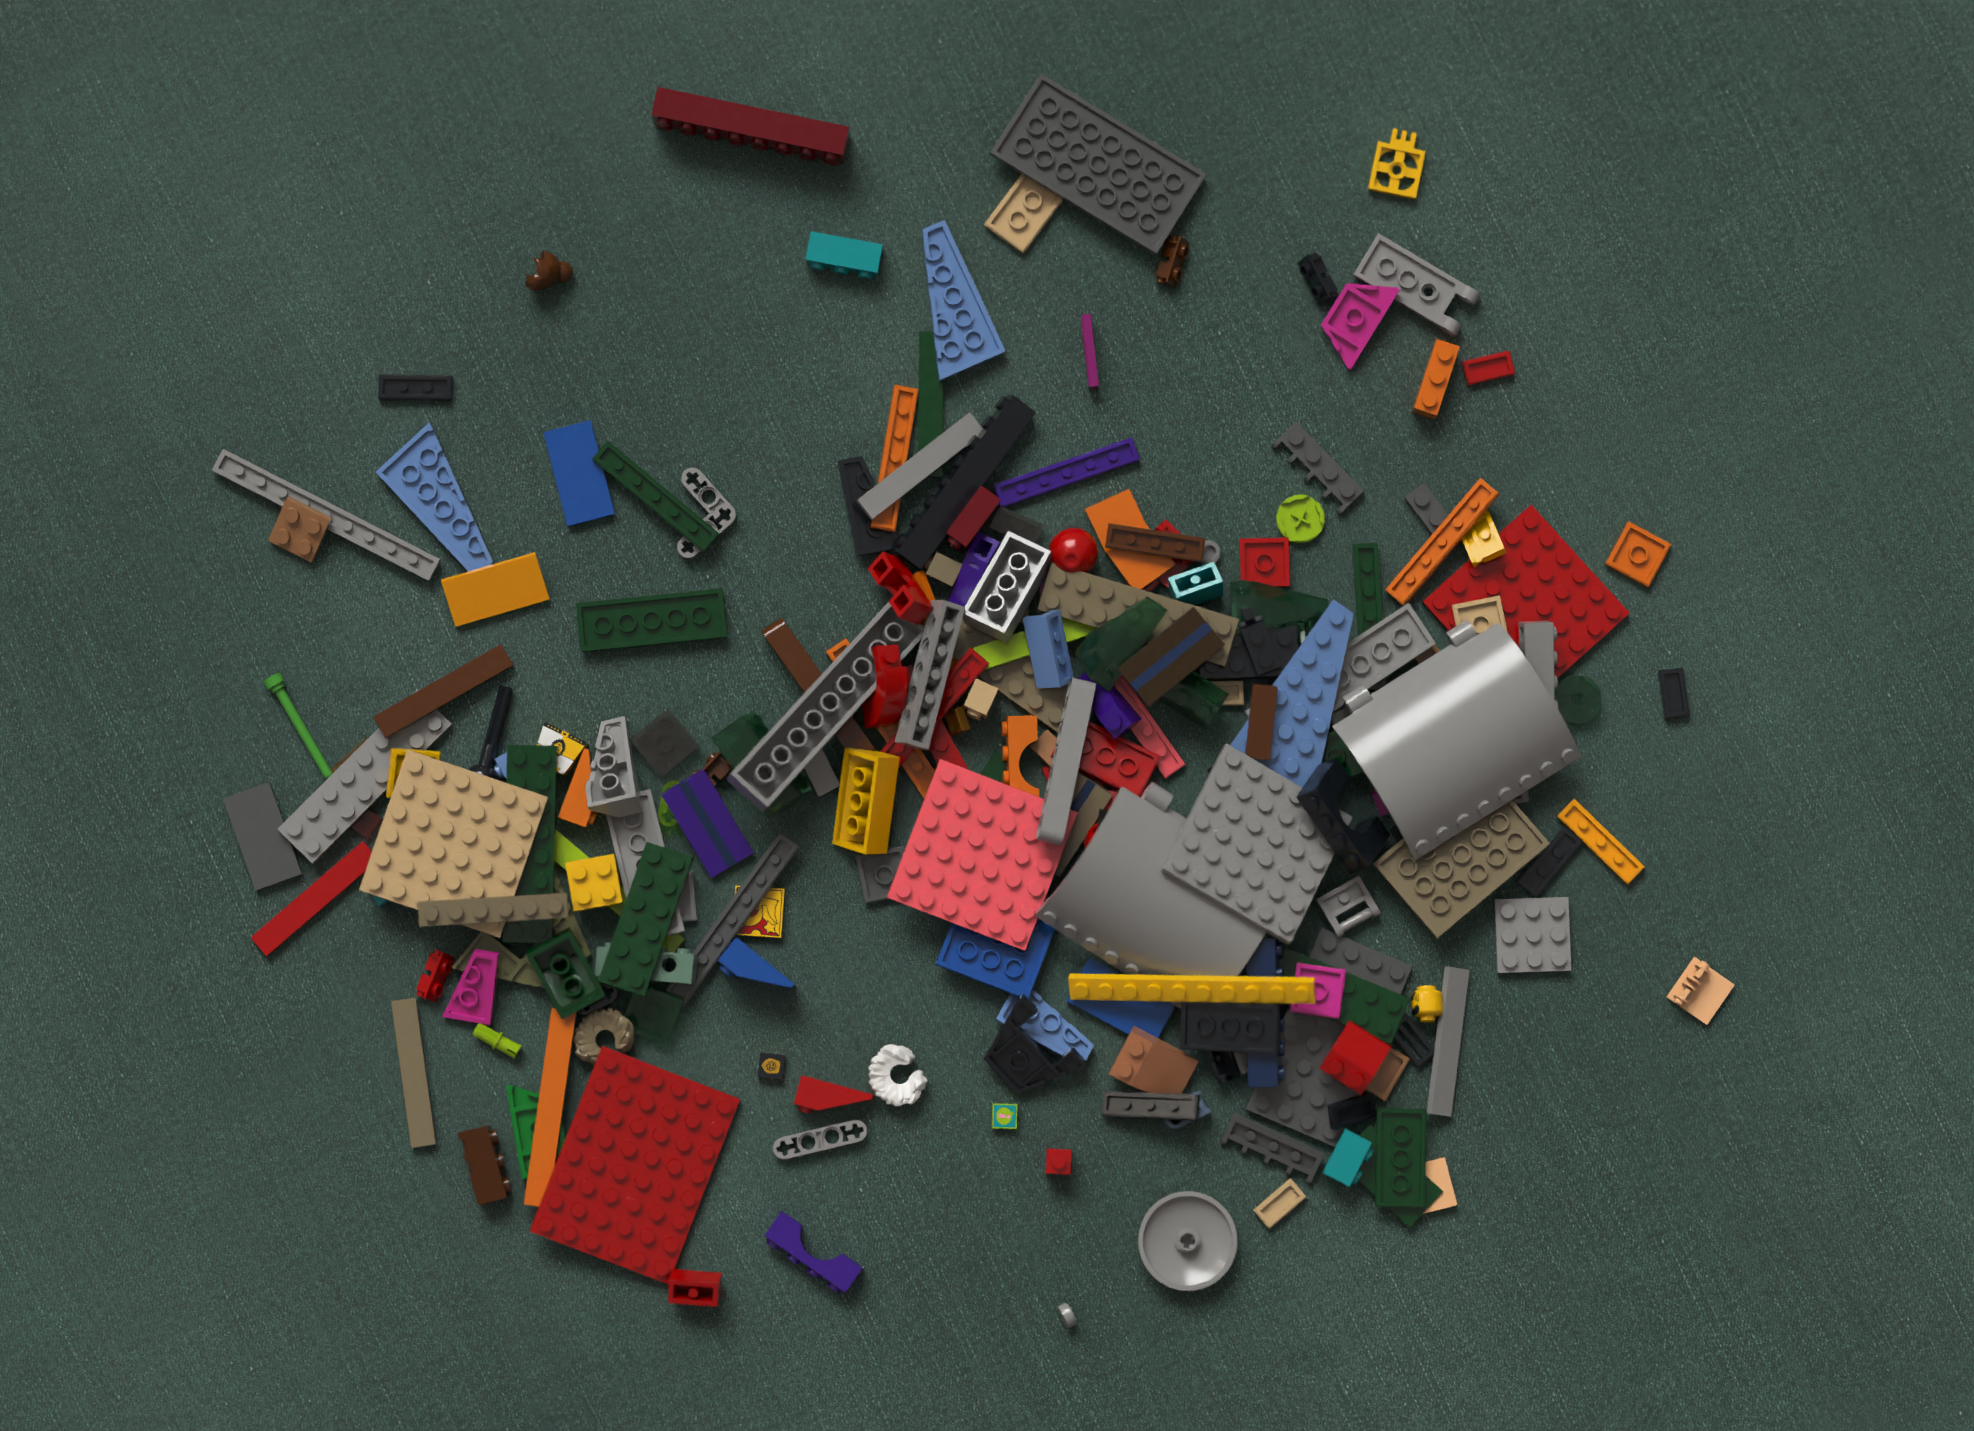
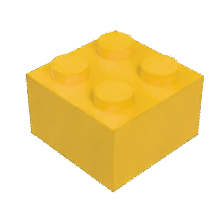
M615 854L565 862L574 912L624 904Z

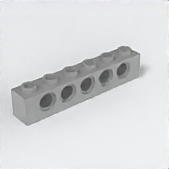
M931 600L934 608L927 615L907 692L906 703L894 742L914 749H929L965 610L964 606L945 600Z

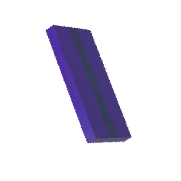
M704 769L661 794L711 878L754 853Z

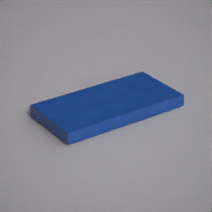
M591 420L543 432L567 526L571 527L615 515L604 469L592 460L599 450Z
M1090 957L1081 974H1119ZM1070 994L1066 1000L1070 1004L1128 1035L1133 1026H1136L1157 1038L1175 1007L1174 1004L1168 1001L1070 1000Z

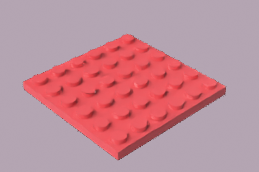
M939 759L886 898L1025 951L1037 921L1035 914L1045 900L1078 812L1069 811L1061 846L1036 840L1044 799Z

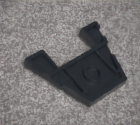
M1024 994L1019 997L984 1056V1060L1016 1094L1043 1085L1046 1081L1066 1076L1077 1069H1084L1088 1064L1074 1047L1053 1062L1030 1038L1021 1026L1038 1012V1009Z

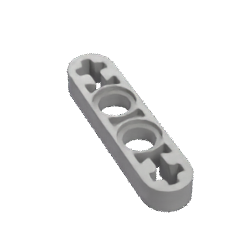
M852 1120L781 1137L774 1142L773 1152L780 1159H789L856 1143L866 1137L867 1127L862 1121ZM853 1124L863 1127V1132L860 1133L859 1138H855V1135H848V1141L843 1142L841 1126H845V1131L853 1129ZM834 1129L839 1133L837 1143L830 1144L826 1141L825 1134L828 1130ZM806 1135H810L815 1139V1146L810 1150L804 1149L801 1145V1140ZM797 1137V1146L801 1151L800 1153H795V1148L789 1149L788 1155H783L782 1152L777 1151V1147L781 1146L780 1142L785 1141L787 1145L793 1144L792 1138Z

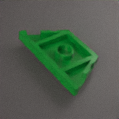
M506 1085L522 1179H527L539 1093ZM562 1116L556 1156L559 1155L566 1138Z

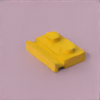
M1487 510L1462 539L1474 567H1477L1478 563L1488 562L1507 553L1493 519Z

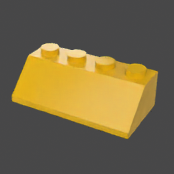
M844 748L832 844L863 854L887 853L900 757L878 751Z

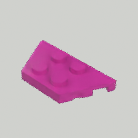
M1346 283L1322 322L1321 326L1350 370L1399 293V288Z

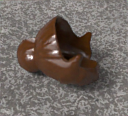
M543 250L540 259L534 258L537 264V273L533 276L526 274L525 286L533 291L546 290L557 281L567 282L573 275V268L569 263L559 261L551 252Z

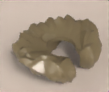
M604 1008L601 1010L595 1009L582 1018L578 1028H575V1035L573 1036V1042L577 1049L575 1054L580 1059L590 1062L594 1066L601 1049L596 1044V1036L602 1030H608L613 1033L615 1047L621 1053L625 1054L631 1049L634 1042V1027L629 1019H626V1016H622L618 1010L613 1011L611 1008H608V1010Z

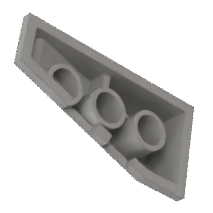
M622 716L602 721L595 745L594 761L591 762L590 778L587 780L585 787L588 809L615 817L643 812L626 718Z

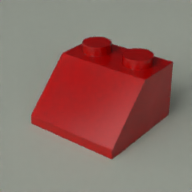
M1349 1020L1323 1059L1319 1069L1362 1095L1391 1049V1046Z

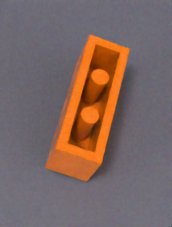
M1436 339L1412 409L1413 413L1435 420L1460 346Z

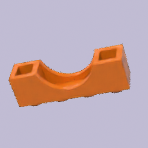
M1037 715L1005 717V722H1001V736H1005V746H1002L1001 754L1002 761H1006L1007 771L1002 772V782L1040 798L1039 789L1028 784L1022 777L1019 769L1021 753L1030 743L1038 740Z

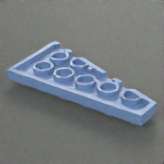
M945 220L922 229L939 382L1006 352Z
M429 422L383 464L376 473L467 571L492 565L494 562Z

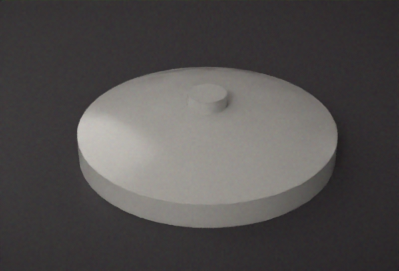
M1182 1191L1161 1198L1147 1211L1139 1228L1138 1248L1146 1269L1159 1282L1177 1290H1199L1217 1282L1230 1268L1237 1250V1232L1230 1214L1217 1200L1199 1192Z

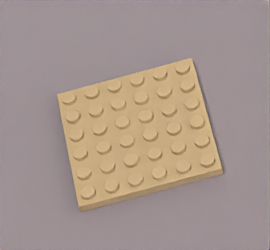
M407 749L359 890L417 910L418 902L515 896L549 797ZM506 921L461 925L501 938Z

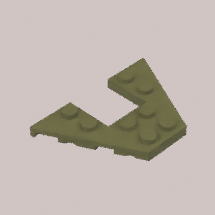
M554 868V894L565 893ZM568 901L569 918H553V936L570 927L588 958L591 952ZM484 932L479 933L452 966L453 969L464 971L475 949L500 953L498 979L544 988L527 955L522 960L519 959L493 936Z

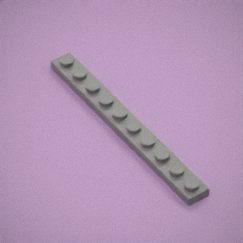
M225 449L220 453L212 469L213 472L282 507L286 498L290 496L331 517L332 521L328 527L329 531L429 582L441 561L439 558Z

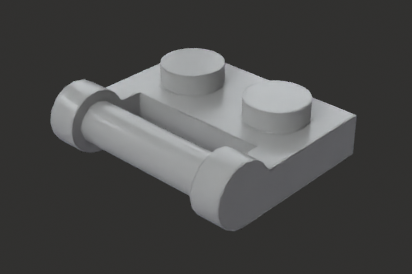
M1359 875L1316 899L1337 938L1345 935L1344 932L1373 916L1375 918L1381 915ZM1365 902L1367 905L1365 910L1340 924L1338 923L1336 917Z

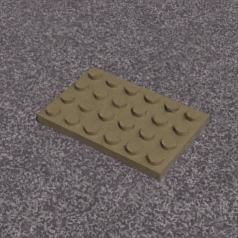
M1511 800L1417 860L1411 856L1402 839L1375 861L1373 866L1438 939L1539 855L1550 843L1515 802Z

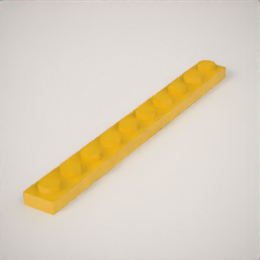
M1070 974L1068 978L1070 1000L1315 1004L1316 1002L1315 977Z

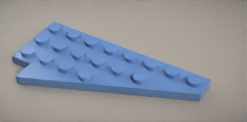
M1334 599L1272 684V686H1277L1278 688L1270 760L1254 759L1300 787L1305 785L1316 767L1322 763L1354 613ZM1249 718L1230 744V746L1244 754Z

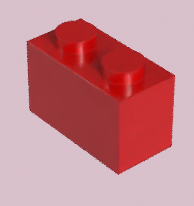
M680 1269L672 1271L669 1278L668 1303L718 1306L722 1296V1273Z

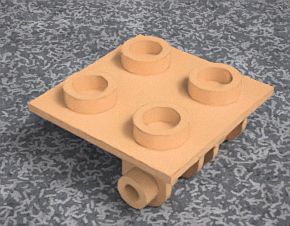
M1693 957L1667 995V998L1708 1025L1734 987V984L1711 969L1710 965Z

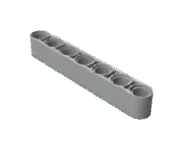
M1073 677L1070 679L1036 840L1060 846L1063 842L1096 683Z

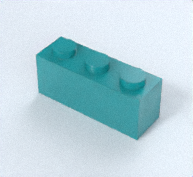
M811 231L805 260L806 264H810L811 269L823 271L826 267L834 269V272L838 274L848 275V272L858 273L860 278L872 279V276L878 277L883 244Z

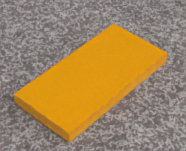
M536 552L441 579L455 627L550 599Z

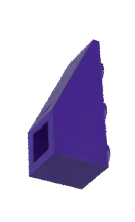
M978 532L965 556L948 602L965 607L999 548L1000 542Z

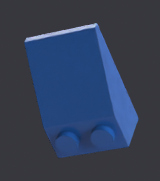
M737 937L718 959L722 963L719 968L731 978L735 974L739 978L793 989L796 986Z

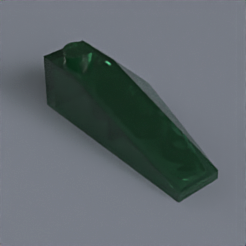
M1147 596L1126 609L1121 615L1107 621L1102 627L1088 633L1074 652L1088 677L1107 691H1110L1121 677L1117 668L1141 649L1166 614L1167 609Z

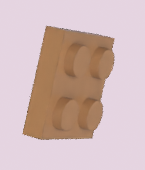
M289 496L283 504L268 541L312 563L315 560L332 518Z

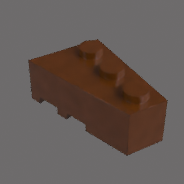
M485 1125L457 1133L459 1140H462L465 1152L464 1158L468 1163L470 1179L478 1205L509 1198L508 1192H511L512 1189L509 1178H504L502 1168L506 1166L503 1154H498L496 1144H499V1138L496 1129L492 1130L491 1126Z

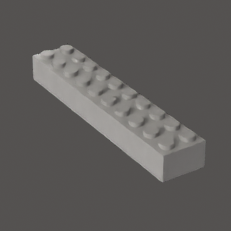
M888 602L732 771L726 780L760 811L764 812L875 691L876 670L872 648L881 645L898 644L902 661L921 641L924 626L900 619Z

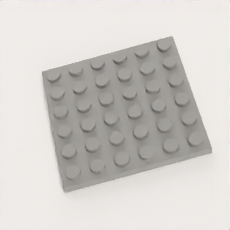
M1226 743L1222 747L1161 871L1282 942L1289 944L1335 852L1296 798L1302 787ZM1340 810L1341 816L1348 826L1352 816Z

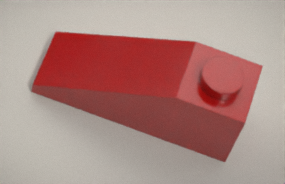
M801 1075L794 1104L799 1105V1111L812 1114L813 1109L819 1111L872 1100L873 1094Z

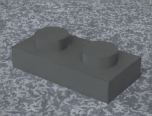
M1425 483L1404 497L1431 535L1448 516V513Z

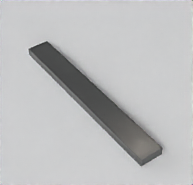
M782 833L777 835L692 953L698 955L696 985L670 983L665 990L666 994L684 1007L688 1004L717 964L718 959L730 946L798 852L800 846Z

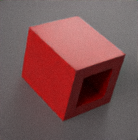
M1046 1149L1045 1173L1070 1175L1072 1150Z

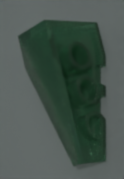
M1240 580L1238 582H1230L1231 617L1240 619L1239 623L1244 622L1240 609L1247 606L1251 607L1254 617L1261 616L1266 627L1277 625L1278 628H1284L1286 623L1293 621L1306 623L1319 620L1328 607V599L1256 581ZM1238 624L1236 634H1242L1240 624Z

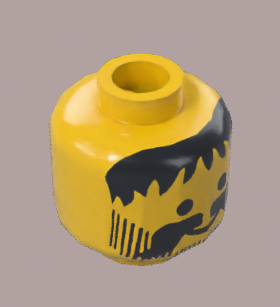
M1418 986L1417 990L1411 994L1412 1015L1420 1018V1022H1434L1435 1017H1439L1443 1013L1442 992L1436 990V986Z

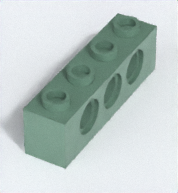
M605 943L604 947H597L596 977H600L611 943ZM663 947L652 981L696 985L698 955L692 954V949L677 948V953L667 952L668 948ZM673 958L676 961V968L672 972H668L666 962Z

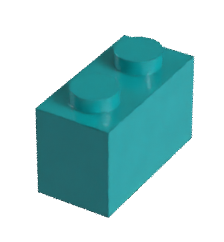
M1214 562L1168 578L1169 593L1174 600L1195 606L1223 596V581Z
M1344 1129L1322 1173L1350 1187L1351 1183L1356 1185L1362 1174V1171L1359 1170L1362 1161L1368 1162L1374 1150L1370 1148L1372 1142Z

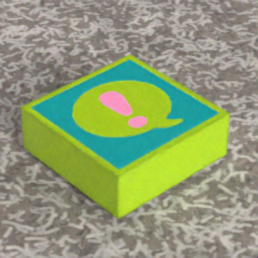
M993 1104L992 1128L1017 1129V1104Z

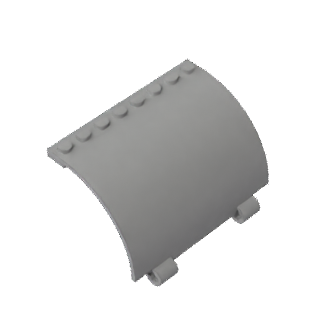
M1465 620L1446 632V636L1451 643L1448 647L1371 695L1366 687L1361 685L1342 697L1351 715L1332 727L1350 750L1379 794L1396 823L1411 856L1415 860L1581 757L1570 730L1547 689L1519 647L1499 622L1477 635L1470 622Z
M1154 782L1149 784L1141 798L1122 786L1104 820L1074 867L1051 897H1048L1039 907L1035 916L1125 974L1238 976L1266 932L1161 871L1186 818L1168 807L1174 795ZM1170 1002L1181 1009L1182 1002Z

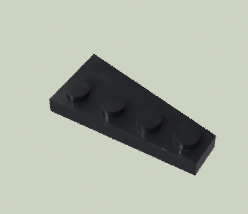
M863 457L838 460L837 464L856 557L894 550L896 547L894 542L899 537L897 531L895 530L893 533L870 528V518L856 502V500L876 485Z

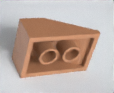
M1133 1026L1111 1067L1109 1075L1148 1093L1182 1094L1199 1059Z

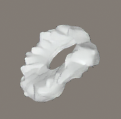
M889 1044L884 1046L877 1056L871 1059L872 1064L869 1066L870 1072L868 1074L870 1077L869 1084L872 1086L875 1095L885 1100L886 1104L901 1106L908 1103L912 1105L926 1087L927 1078L921 1070L914 1071L908 1081L903 1084L893 1082L890 1077V1071L894 1066L908 1065L915 1059L913 1052L909 1048Z

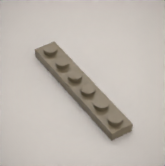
M567 893L418 902L419 927L569 918Z

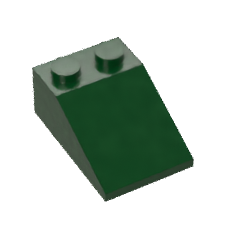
M570 927L526 950L529 961L562 1019L606 996Z

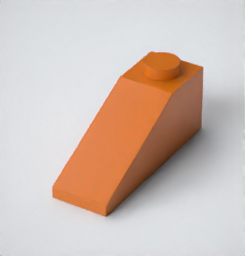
M584 748L558 818L587 829L589 824H594L598 812L588 809L585 787L587 780L590 778L592 761L590 750Z

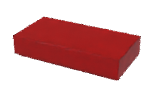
M1510 351L1462 361L1467 386L1515 375Z

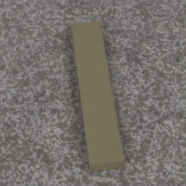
M409 998L391 1001L411 1148L436 1145L417 999Z

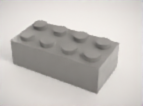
M1008 531L965 605L964 623L1002 642L1008 643L1050 569L1052 552Z

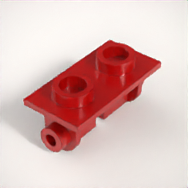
M434 949V952L430 953L424 968L431 971V975L428 976L422 973L416 990H418L416 995L437 1002L438 997L443 992V985L447 975L452 970L455 957Z

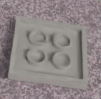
M1568 897L1494 899L1497 973L1571 971Z

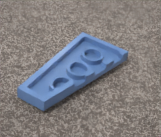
M1031 990L1028 999L1036 1006L1038 1012L1025 1022L1021 1028L1035 1043L1060 1057L1074 1047L1087 1060L1094 1045L1072 1024H1069L1061 1017L1059 1012L1049 1006L1036 991ZM1010 994L995 1021L1003 1025L1019 997Z

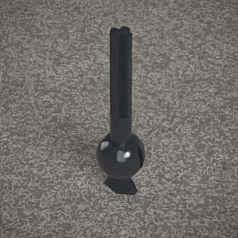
M499 686L479 763L468 769L496 780L499 778L497 772L493 769V764L511 701L512 688Z

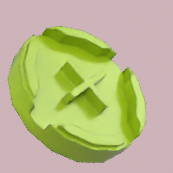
M1293 495L1285 499L1278 508L1276 515V525L1280 534L1297 544L1308 543L1314 540L1322 531L1325 523L1324 511L1320 503L1307 495Z

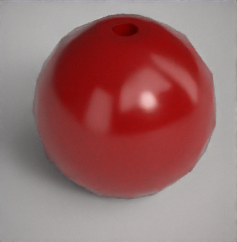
M1070 527L1060 531L1053 537L1049 545V550L1052 552L1050 562L1055 563L1058 568L1066 572L1082 571L1088 573L1094 568L1098 560L1099 550L1095 539L1089 532L1081 528Z

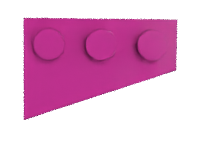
M480 949L474 950L442 1017L487 1025L492 1023L500 953Z

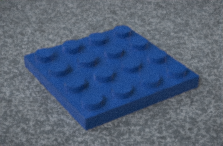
M1037 918L1026 950L1023 951L952 923L937 959L936 966L1016 997L1024 994L1029 998L1055 929Z

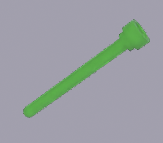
M280 672L272 675L263 681L268 691L271 690L272 694H276L325 779H328L333 772L285 692L284 678Z

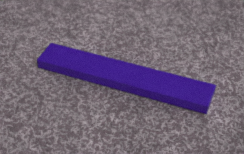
M1131 437L994 484L997 497L1001 499V508H1005L1139 462L1140 458Z

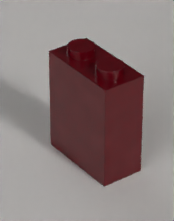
M981 485L946 532L947 544L957 552L961 549L966 552L978 532L983 530L999 508L1001 499Z

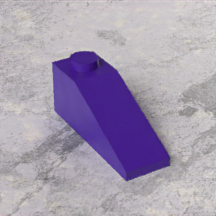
M1095 663L1078 678L1096 683L1092 708L1099 721L1114 739L1125 735L1142 719Z

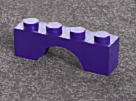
M781 1211L764 1235L768 1238L766 1243L777 1251L780 1247L788 1252L786 1257L797 1265L803 1262L809 1267L807 1272L817 1279L823 1276L829 1281L828 1287L837 1293H840L841 1290L846 1293L863 1267L844 1254L830 1260H821L811 1256L805 1250L801 1241L802 1224Z

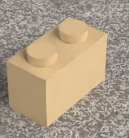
M976 678L964 704V710H967L966 715L980 721L981 717L986 719L999 688Z

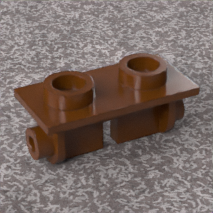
M1170 236L1169 239H1166L1162 257L1169 258V261H1160L1155 275L1157 283L1162 285L1167 283L1174 289H1176L1177 283L1182 278V266L1190 250L1189 242L1182 236H1179V238Z
M722 750L718 753H712L706 760L707 764L702 768L714 787L718 784L712 777L716 775L722 781L733 770L732 766L735 764L729 757L724 760L726 754Z

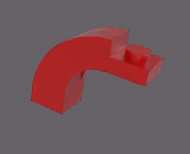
M898 644L881 645L872 648L876 670V689L872 699L862 704L865 729L891 726L899 719L903 712L907 698L908 676L907 666H901Z

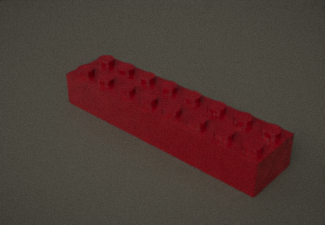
M657 87L651 114L654 125H658L657 128L660 130L672 131V128L682 130V134L688 136H695L696 133L702 134L711 141H719L720 138L729 140V144L735 146H743V143L753 145V149L759 151H767V148L777 150V154L783 156H790L793 153L800 155L801 159L807 161H814L817 158L824 160L825 164L831 166H838V163L844 164L850 139L848 126Z

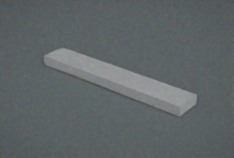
M969 412L861 496L856 502L872 520L963 449L974 435H979L983 428H981L980 424Z
M1446 966L1444 969L1442 985L1443 1013L1438 1017L1427 1114L1449 1117L1452 1115L1470 971L1467 969Z

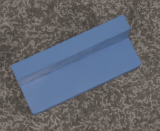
M1051 610L1042 615L1024 617L1023 623L1037 688H1055L1068 684L1071 677L1074 678L1060 610Z

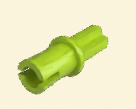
M481 1023L476 1026L473 1032L474 1037L491 1045L493 1050L496 1048L513 1059L522 1046L503 1036V1032L499 1034Z

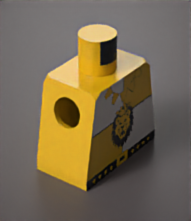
M544 722L537 745L557 746V773L566 776L582 755L584 748H587L588 743Z

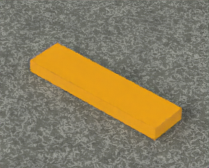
M1575 799L1556 816L1627 885L1645 868Z

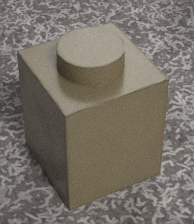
M936 552L934 557L930 556L924 569L927 570L926 577L953 589L962 564Z

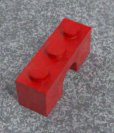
M882 552L868 567L876 583L888 589L894 595L888 602L900 619L919 625L934 608L902 558Z

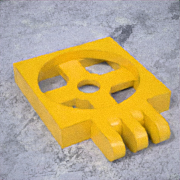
M1393 128L1390 144L1380 141L1377 143L1368 190L1415 200L1426 151L1414 149L1417 133L1412 132L1410 141H1406L1407 131L1402 130L1401 139H1396L1398 129ZM1396 151L1394 161L1390 163L1379 161V158L1385 153ZM1405 153L1414 159L1417 169L1406 167L1403 163ZM1394 166L1401 168L1399 175L1393 174L1392 168ZM1377 171L1388 174L1390 177L1388 187H1384L1379 183L1376 177ZM1403 177L1415 179L1413 185L1408 189L1398 190L1399 181Z

